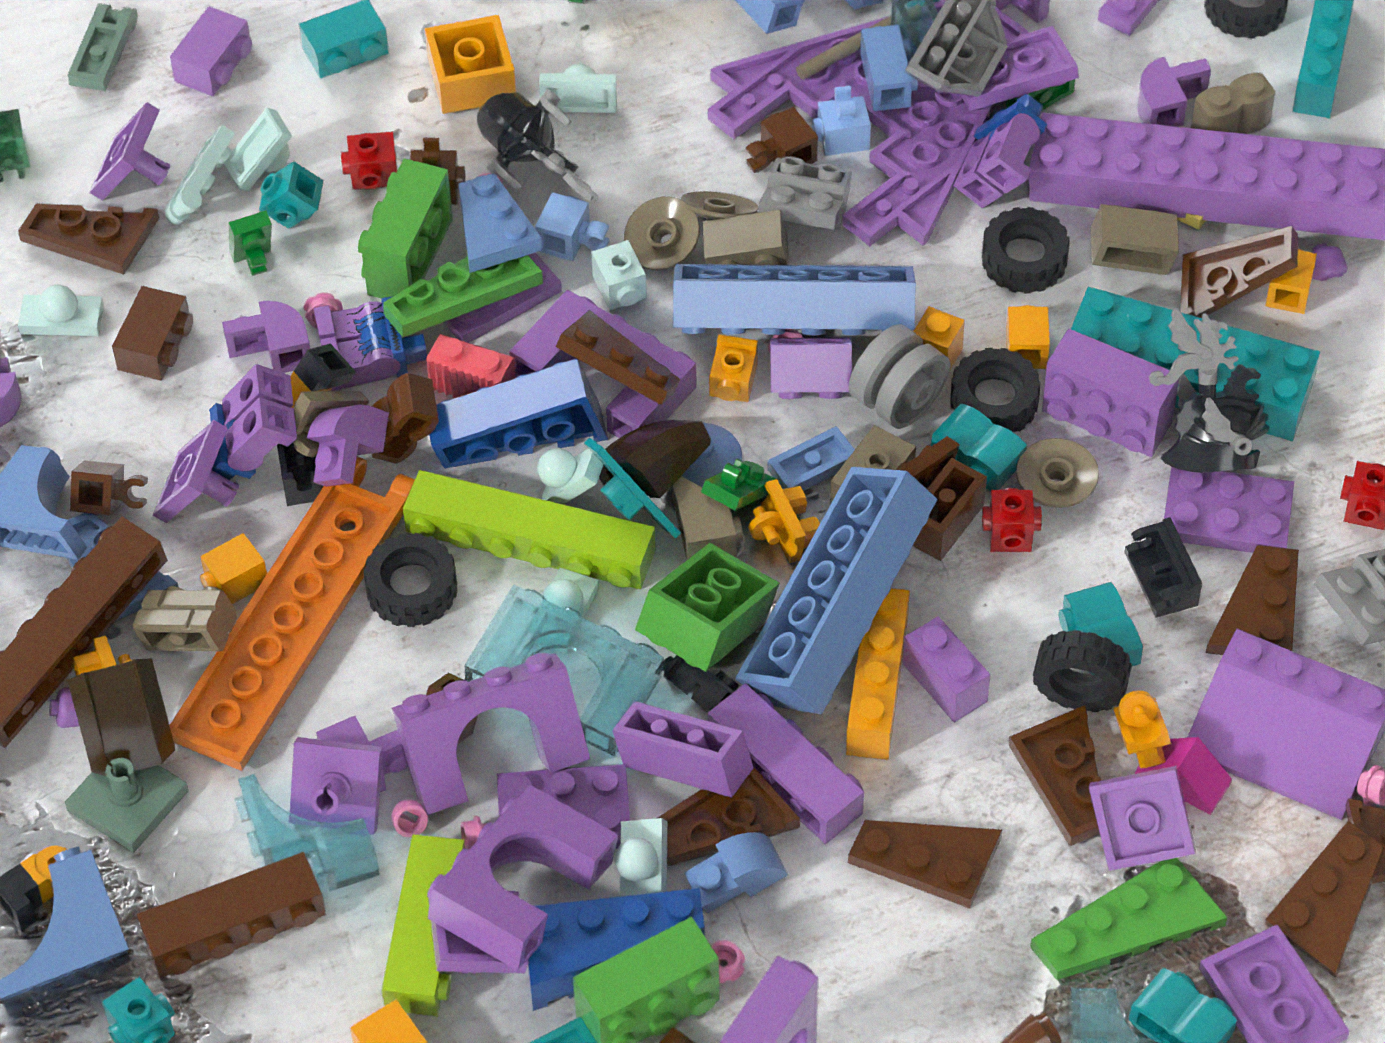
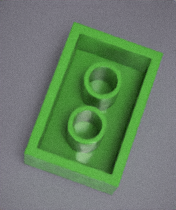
M404 158L397 173H391L387 182V193L383 201L376 203L372 215V224L368 231L364 230L361 233L358 242V252L362 254L363 259L361 276L366 281L367 295L377 298L395 296L420 279H425L453 220L448 169Z
M709 543L649 589L635 630L649 638L655 645L670 650L683 658L689 665L706 672L766 622L780 583Z
M690 917L574 976L576 1018L581 1016L597 1043H638L652 1035H664L675 1027L677 1022L692 1014L694 1016L702 1015L719 1001V958L694 919Z

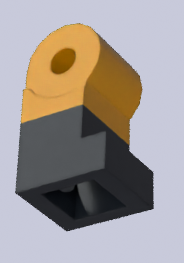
M331 343L308 349L291 374L293 396L291 408H294V404L301 392L331 391L333 387L349 383L356 373Z
M49 846L37 854H33L0 876V906L20 931L36 922L33 910L54 897L48 865L56 863L54 855L68 850L65 847Z

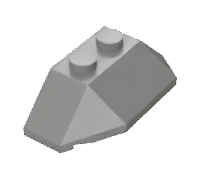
M946 0L904 72L937 92L979 97L1008 47L1001 20L995 10L996 1Z

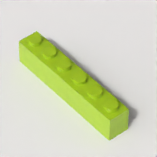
M423 470L418 471L403 507L406 532L413 535L414 533H420L426 537L431 536L437 540L452 543L462 549L473 548L489 552L499 558L510 557L530 562L539 568L550 567L559 570L561 567L591 578L610 582L612 585L622 588L642 589L656 551L655 527Z

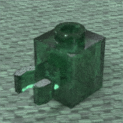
M19 109L1 111L0 182H4V172L10 170H17L19 179H24L25 168L30 167L20 111Z

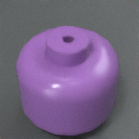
M1322 243L1312 248V253H1317L1312 276L1314 280L1325 281L1333 277H1342L1347 272L1348 267L1343 252L1339 247L1328 246L1327 243Z
M69 687L61 688L57 693L56 699H51L49 705V715L56 716V723L61 728L79 727Z

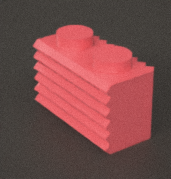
M439 334L426 358L428 378L432 379L433 389L437 390L439 394L444 392L446 396L452 394L453 398L476 392L483 387H491L515 379V357Z

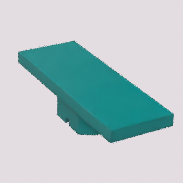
M589 437L584 444L614 475L600 489L603 495L629 521L644 508L663 530L676 539L681 532L610 454Z

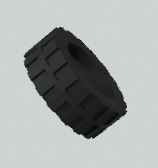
M1230 0L1204 1L1206 17L1211 20V24L1215 28L1218 27L1226 35L1231 34L1236 38L1248 37V39H1254L1257 36L1263 37L1268 35L1269 32L1277 30L1279 24H1282L1285 19L1288 0H1265V3L1258 7H1243L1234 4Z
M1016 207L1007 212L1005 210L999 213L998 217H993L989 222V226L985 228L981 257L983 269H986L987 276L990 280L993 279L996 285L1001 288L1005 287L1011 292L1016 293L1018 291L1024 292V294H1031L1034 291H1044L1047 287L1057 284V280L1065 274L1070 244L1069 236L1067 237V229L1064 225H1061L1060 220L1056 216L1053 217L1044 210H1036L1034 207ZM1031 239L1041 243L1044 246L1045 253L1037 261H1018L1008 256L1006 246L1012 240Z
M993 347L982 351L976 350L971 352L970 356L960 360V365L956 366L953 371L950 394L951 409L955 410L960 404H965L980 411L993 424L1005 427L1013 433L1016 431L1020 432L1025 429L1028 423L1033 421L1035 412L1037 413L1040 396L1038 371L1032 367L1033 363L1029 359L1026 360L1022 357V354L1016 351H1008L1006 348L993 349ZM990 379L1002 380L1013 386L1015 396L1008 404L990 405L978 400L975 389L981 381Z
M407 533L399 534L398 537H390L384 540V543L380 546L377 545L373 549L372 555L368 556L366 560L364 581L367 599L372 610L376 611L384 621L388 620L392 622V625L396 626L406 625L407 627H415V625L420 624L424 626L430 624V621L436 618L438 620L444 616V612L452 607L453 599L457 596L458 585L454 558L452 554L448 553V548L443 543H438L436 538L426 537L420 533H414V535H407ZM409 565L425 567L431 574V583L425 591L414 595H402L392 588L390 579L395 570Z
M1073 630L1072 632L1060 631L1058 634L1047 636V639L1041 642L1033 672V683L1038 687L1037 690L1044 694L1048 700L1056 702L1062 707L1077 709L1086 705L1087 711H1108L1114 706H1119L1121 699L1126 695L1132 663H1130L1128 653H1125L1119 644L1116 645L1106 637L1103 638L1095 633H1085L1078 630ZM1069 668L1085 670L1095 675L1079 673Z

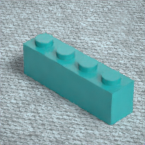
M1315 0L1292 112L1330 119L1354 0Z

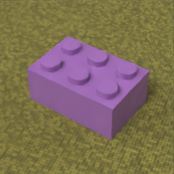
M1068 328L1047 362L1042 412L1050 414L1056 420L1066 421L1083 428L1094 436L1104 437L1121 444L1132 452H1140L1152 458L1172 424L1179 379L1176 383L1170 385L1161 384L1160 386H1154L1149 381L1151 372L1160 371L1166 376L1170 370Z

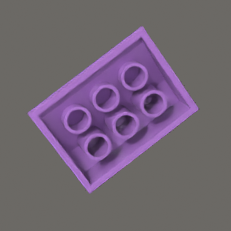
M1236 629L1219 662L1187 738L1199 737L1226 772L1342 820L1346 813L1345 805L1347 799L1353 798L1357 790L1359 777L1367 769L1385 732V689Z

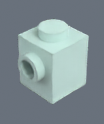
M629 240L591 252L593 278L609 310L631 306L638 301L647 299L646 274Z

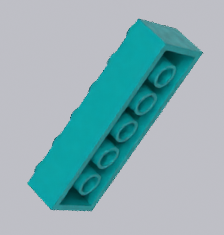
M1087 287L1071 330L1168 370H1171L1173 362L1179 355L1188 353L1180 350L1178 344L1171 341L1172 332L1168 325L1172 321L1171 314L1173 310L1093 287ZM1182 313L1187 324L1196 332L1197 341L1200 343V333L1194 324V320L1199 319L1202 321V318ZM1228 325V330L1221 328L1219 330V333L1222 334V337L1219 338L1220 345L1225 344L1230 336L1236 339L1233 342L1236 348L1225 351L1224 357L1237 356L1239 359L1233 363L1234 369H1229L1225 363H1219L1217 366L1216 392L1223 390L1224 385L1227 384V378L1231 377V372L1236 369L1237 365L1242 364L1246 368H1254L1261 374V377L1247 381L1245 389H1252L1259 394V399L1254 403L1263 404V412L1268 414L1269 418L1266 424L1269 426V431L1266 434L1294 441L1315 380L1320 351ZM1199 368L1187 369L1183 374H1185L1194 390L1199 392ZM1177 395V396H1176V402H1175V408L1180 409V407L1178 406L1179 397H1178V395Z

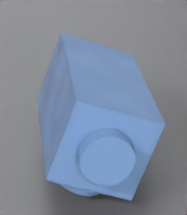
M899 25L861 29L860 55L873 111L911 107L912 91L918 90V80L904 72L908 62L911 61L909 40H902Z

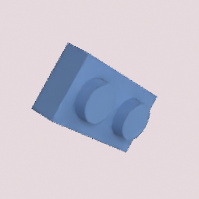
M835 426L767 460V470L772 477L778 480L782 489L801 486L804 491L836 475L855 449L840 429Z

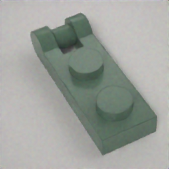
M99 3L67 74L69 85L106 91L130 31H133L136 27V9L124 7L122 10L112 9V6Z

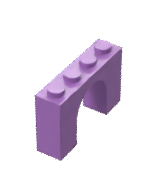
M568 289L509 351L510 356L515 357L516 377L552 367L559 362L576 359L558 349L556 344L561 333L590 310L681 379L675 393L662 405L625 386L606 407L607 432L618 438L641 426L666 421L697 387L696 362L687 354L681 351L676 352L662 344L654 335L641 332L629 325L619 315H612L596 306L589 298L580 297Z
M555 653L535 654L527 658L526 663L511 668H493L487 671L484 677L469 682L465 680L455 681L446 685L443 691L428 696L425 694L413 695L406 698L401 705L392 707L416 795L427 815L468 801L457 761V744L465 726L484 711L493 708H512L526 714L530 722L539 759L550 773L590 759L567 668Z
M529 785L518 798L512 796L507 801L501 816L494 823L488 822L482 828L477 842L470 849L464 848L461 850L453 863L452 869L445 876L440 874L435 878L427 894V897L431 899L427 919L518 971L542 944L548 914L505 890L496 881L492 873L508 863L519 861L535 862L557 871L589 890L612 864L618 834Z
M778 955L720 1040V1043H816L818 976L814 975L807 965L799 961L790 962Z

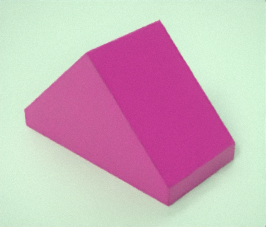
M1199 737L1170 739L1171 744L1162 746L1165 758L1163 764L1147 768H1140L1138 766L1135 774L1176 766L1184 801L1209 815L1213 813L1232 783V778Z

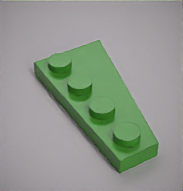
M467 254V257L456 264L449 261L439 267L438 275L432 279H420L383 302L384 315L402 337H406L543 284V272L526 255L470 273Z
M1173 858L1159 861L1031 939L1030 948L1054 978L1059 980L1109 964L1110 959L1128 953L1134 956L1149 951L1150 946L1171 939L1174 943L1190 938L1191 934L1206 928H1210L1212 931L1226 926L1227 916L1180 860Z

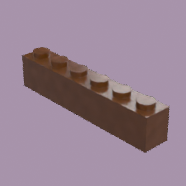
M123 516L113 526H109L102 532L98 544L86 557L80 558L75 563L70 576L59 588L53 589L47 595L42 608L32 619L26 620L20 626L14 640L5 650L0 651V745L6 748L73 671V657L89 652L92 649L94 639L105 634L168 561L160 541Z

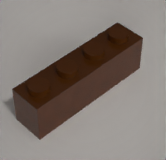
M303 851L136 915L142 936L160 979L167 975L183 974L191 969L192 966L209 959L225 958L233 953L234 950L251 943L267 942L276 934L288 929L311 925L318 918L325 916L326 912L322 892Z

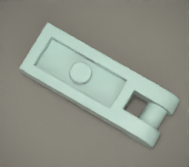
M223 124L205 141L165 208V216L169 222L177 225L182 224L190 216V213H193L201 206V195L206 193L216 178L211 174L215 167L219 169L229 157L232 150L227 146L235 133Z

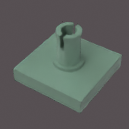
M117 758L111 761L112 767L107 765L106 776L91 772L65 801L68 812L134 853L187 794L188 787L187 782L160 765L134 771L133 764L128 759Z

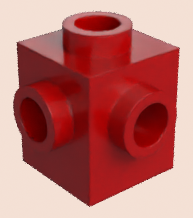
M393 131L347 135L348 151L341 152L343 175H351L352 190L387 187L391 173H397Z
M1357 461L1354 476L1345 475L1340 499L1348 502L1343 522L1380 530L1385 529L1384 465Z
M1016 488L991 490L990 506L982 507V531H989L990 552H1032L1034 531H1041L1042 527L1041 506H1034L1033 490H1019Z

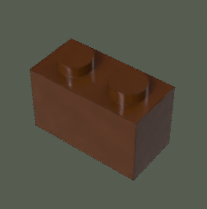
M141 286L112 345L117 370L160 381L163 380L168 367H173L176 363L179 352L178 346L183 336L187 337L192 329L193 315L189 313L186 296Z
M951 458L927 489L937 498V501L929 514L927 523L922 527L913 547L942 561L984 506L987 476Z

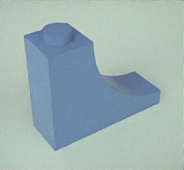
M21 445L1 472L0 547L79 560L87 546L69 520L56 516L60 494L70 476L60 463L59 455L52 449Z
M79 846L54 855L56 863L48 865L54 891L53 912L50 924L42 942L33 955L17 970L0 979L1 1002L128 953L127 943L91 849L82 853Z

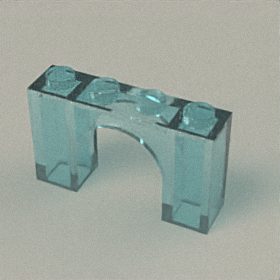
M513 584L465 663V680L469 682L484 677L485 673L493 668H511L526 663V659L530 656L548 649L564 648L581 653L596 666L601 677L597 690L580 717L586 743L615 757L619 750L612 729L634 701L643 704L647 703L662 677L664 657L659 655L657 650L648 644H636L622 637L616 629L608 625L599 626L584 619L581 613L571 607L561 608L547 601L538 591L533 589L524 590Z

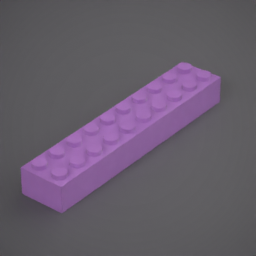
M1042 113L1041 119L1047 123V127L1035 143L1030 161V201L1098 209L1101 204L1118 205L1127 208L1177 214L1179 218H1185L1186 214L1203 216V220L1277 229L1292 226L1295 231L1385 240V149Z

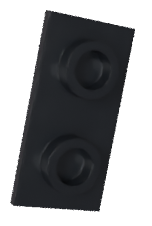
M678 655L674 658L672 656L667 657L660 666V669L664 672L663 677L672 682L686 695L698 683L700 688L691 699L706 712L711 711L740 687L736 681L722 670L715 676L709 670L705 672L700 668L689 665Z

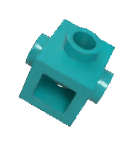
M293 161L275 174L271 173L265 178L260 188L262 196L259 211L266 210L270 218L290 229L302 220H308L318 211L324 180Z
M140 977L102 1001L108 1023L111 1025L107 1028V1031L114 1043H168L170 1038L175 1036L171 1018L175 1016V1012L171 1004L162 993L155 996Z

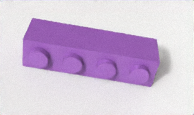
M745 683L708 712L709 722L744 732L753 766L795 812L800 821L824 844H827L863 814L864 790L860 782L849 773L845 775L835 766L831 756L824 748L820 746L815 747L804 737L801 728L793 720H785L776 712L770 699L763 693H756Z

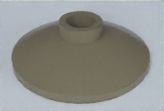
M697 191L686 193L681 197V200L687 203L686 209L706 218V221L758 213V205L755 202L733 194Z
M668 196L653 198L640 205L628 219L624 231V241L629 240L643 268L655 271L671 269L675 267V264L684 262L696 248L700 236L699 220L695 212L686 209L687 203L683 200ZM667 234L672 235L668 241L661 243L663 236Z
M1050 438L1038 441L1026 449L1018 460L1016 475L1022 490H1033V501L1048 507L1064 508L1083 502L1094 492L1098 483L1099 469L1093 455L1082 445L1068 439Z

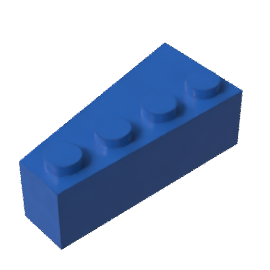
M577 358L567 362L556 363L552 367L531 374L517 376L515 379L491 387H483L476 392L455 399L440 402L436 405L438 424L429 434L432 449L444 469L496 460L499 452L508 451L520 456L534 453L533 448L539 445L557 442L558 448L574 446V439L593 436L595 442L608 440L600 403Z
M700 888L534 906L547 913L548 916L542 944L528 959L533 1011L547 1007L549 1001L567 995L569 999L573 998L574 976L690 917L694 919L705 936Z

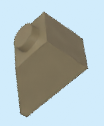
M681 476L672 485V502L679 531L681 532L680 535L686 560L709 543L737 558V541H743L739 516L732 517L729 507L701 493L702 487Z

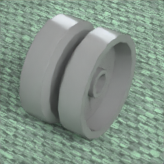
M893 325L880 333L858 359L851 373L848 385L850 395L868 408H876L877 415L894 428H904L918 420L939 396L948 379L951 368L950 360L930 344L923 345V339L905 325Z

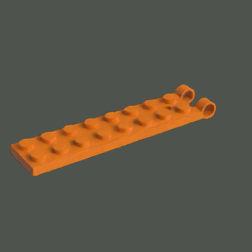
M357 456L353 483L324 486L234 624L231 632H229V638L224 650L216 652L172 720L170 729L174 743L243 771L363 580L368 556L372 555L373 549L377 545L380 546L384 543V540L390 537L404 515L403 507L415 481L414 478L401 473L398 474L393 480L386 496H380L359 487L367 471V460ZM347 523L356 526L351 531H342L341 527Z

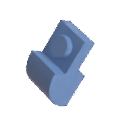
M756 832L735 835L715 844L719 851L718 853L684 872L691 888H700L702 909L707 914L743 892L752 897L788 875L771 839L762 833Z

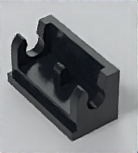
M293 442L289 446L278 443L277 449L287 506L314 502L324 487L314 483L316 456L308 457L299 453L295 449Z
M1171 517L1163 519L1162 522L1133 531L1131 533L1133 540L1139 542L1125 546L1124 553L1155 618L1198 606L1202 581Z

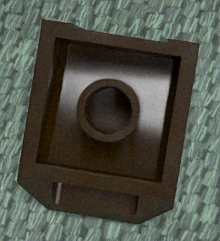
M666 420L641 426L623 435L605 448V450L650 498H661L710 446L711 438L702 421ZM603 465L599 479L605 485L614 475Z
M152 658L134 659L95 671L83 672L67 680L92 773L106 776L107 765L112 767L111 761L117 758L128 759L133 764L134 771L162 764L176 750Z

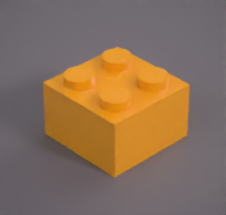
M499 14L425 28L427 56L442 114L481 107L489 98L497 94L516 93L514 66Z

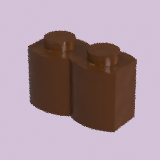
M411 373L403 374L389 386L387 396L379 399L372 405V407L389 413L383 452L372 453V458L395 464L400 463L414 452L417 441L428 436L436 428L438 412L432 379Z

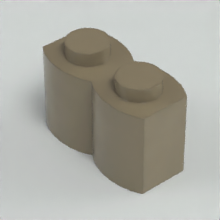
M1263 73L1246 74L1232 81L1229 86L1222 85L1206 89L1195 98L1191 128L1240 134L1257 132L1266 127L1271 121L1276 91Z

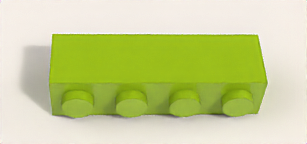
M412 834L381 989L384 1006L396 999L406 1013L438 1017L441 1000L448 1001L451 974H446V971H437L431 920L427 919L429 912V898L427 894L435 878L440 874L445 876L452 869L456 857L465 848V841L462 839Z

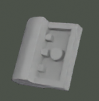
M797 157L776 158L769 171L767 188L759 201L758 213L780 209L783 221L831 230L835 228L840 229L842 215L845 213L852 171L842 170L840 166L835 164H822L819 166L804 163L802 159Z
M1385 549L1358 555L1352 566L1321 573L1314 585L1362 646L1379 642L1385 649Z

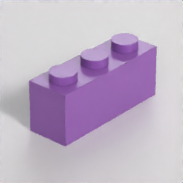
M634 701L612 729L622 763L626 764L627 768L732 797L754 768L744 732L735 728Z

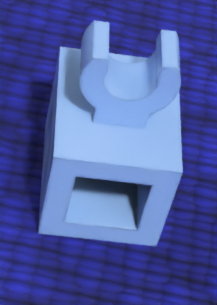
M850 86L835 87V100L818 102V118L812 119V129L818 135V141L822 143L824 155L829 156L870 150L871 123L864 97L851 98Z
M552 192L535 225V230L542 238V251L539 252L570 261L574 260L581 244L595 251L607 247L610 241L609 238L605 237L609 225L600 221L590 222L589 202L582 201L573 196H564Z

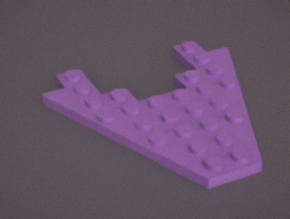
M946 0L926 5V14L900 27L902 40H909L911 59ZM995 7L1001 20L1006 40L1029 33L1028 30ZM887 17L718 65L710 69V80L728 94L707 109L708 120L733 140L788 99L815 119L818 118V102L835 100V87L850 86L851 98L864 97L870 122L890 136L870 151L869 162L890 179L842 215V225L868 246L873 245L896 226L904 230L921 245L924 246L928 242L955 188L953 185L973 143L977 141L974 137L976 129L989 120L997 104L995 103L988 108L969 111L960 94L937 92L918 81V90L912 91L911 107L873 111L860 55L861 49L805 80L798 76L796 72L797 66L861 32V29L869 28Z

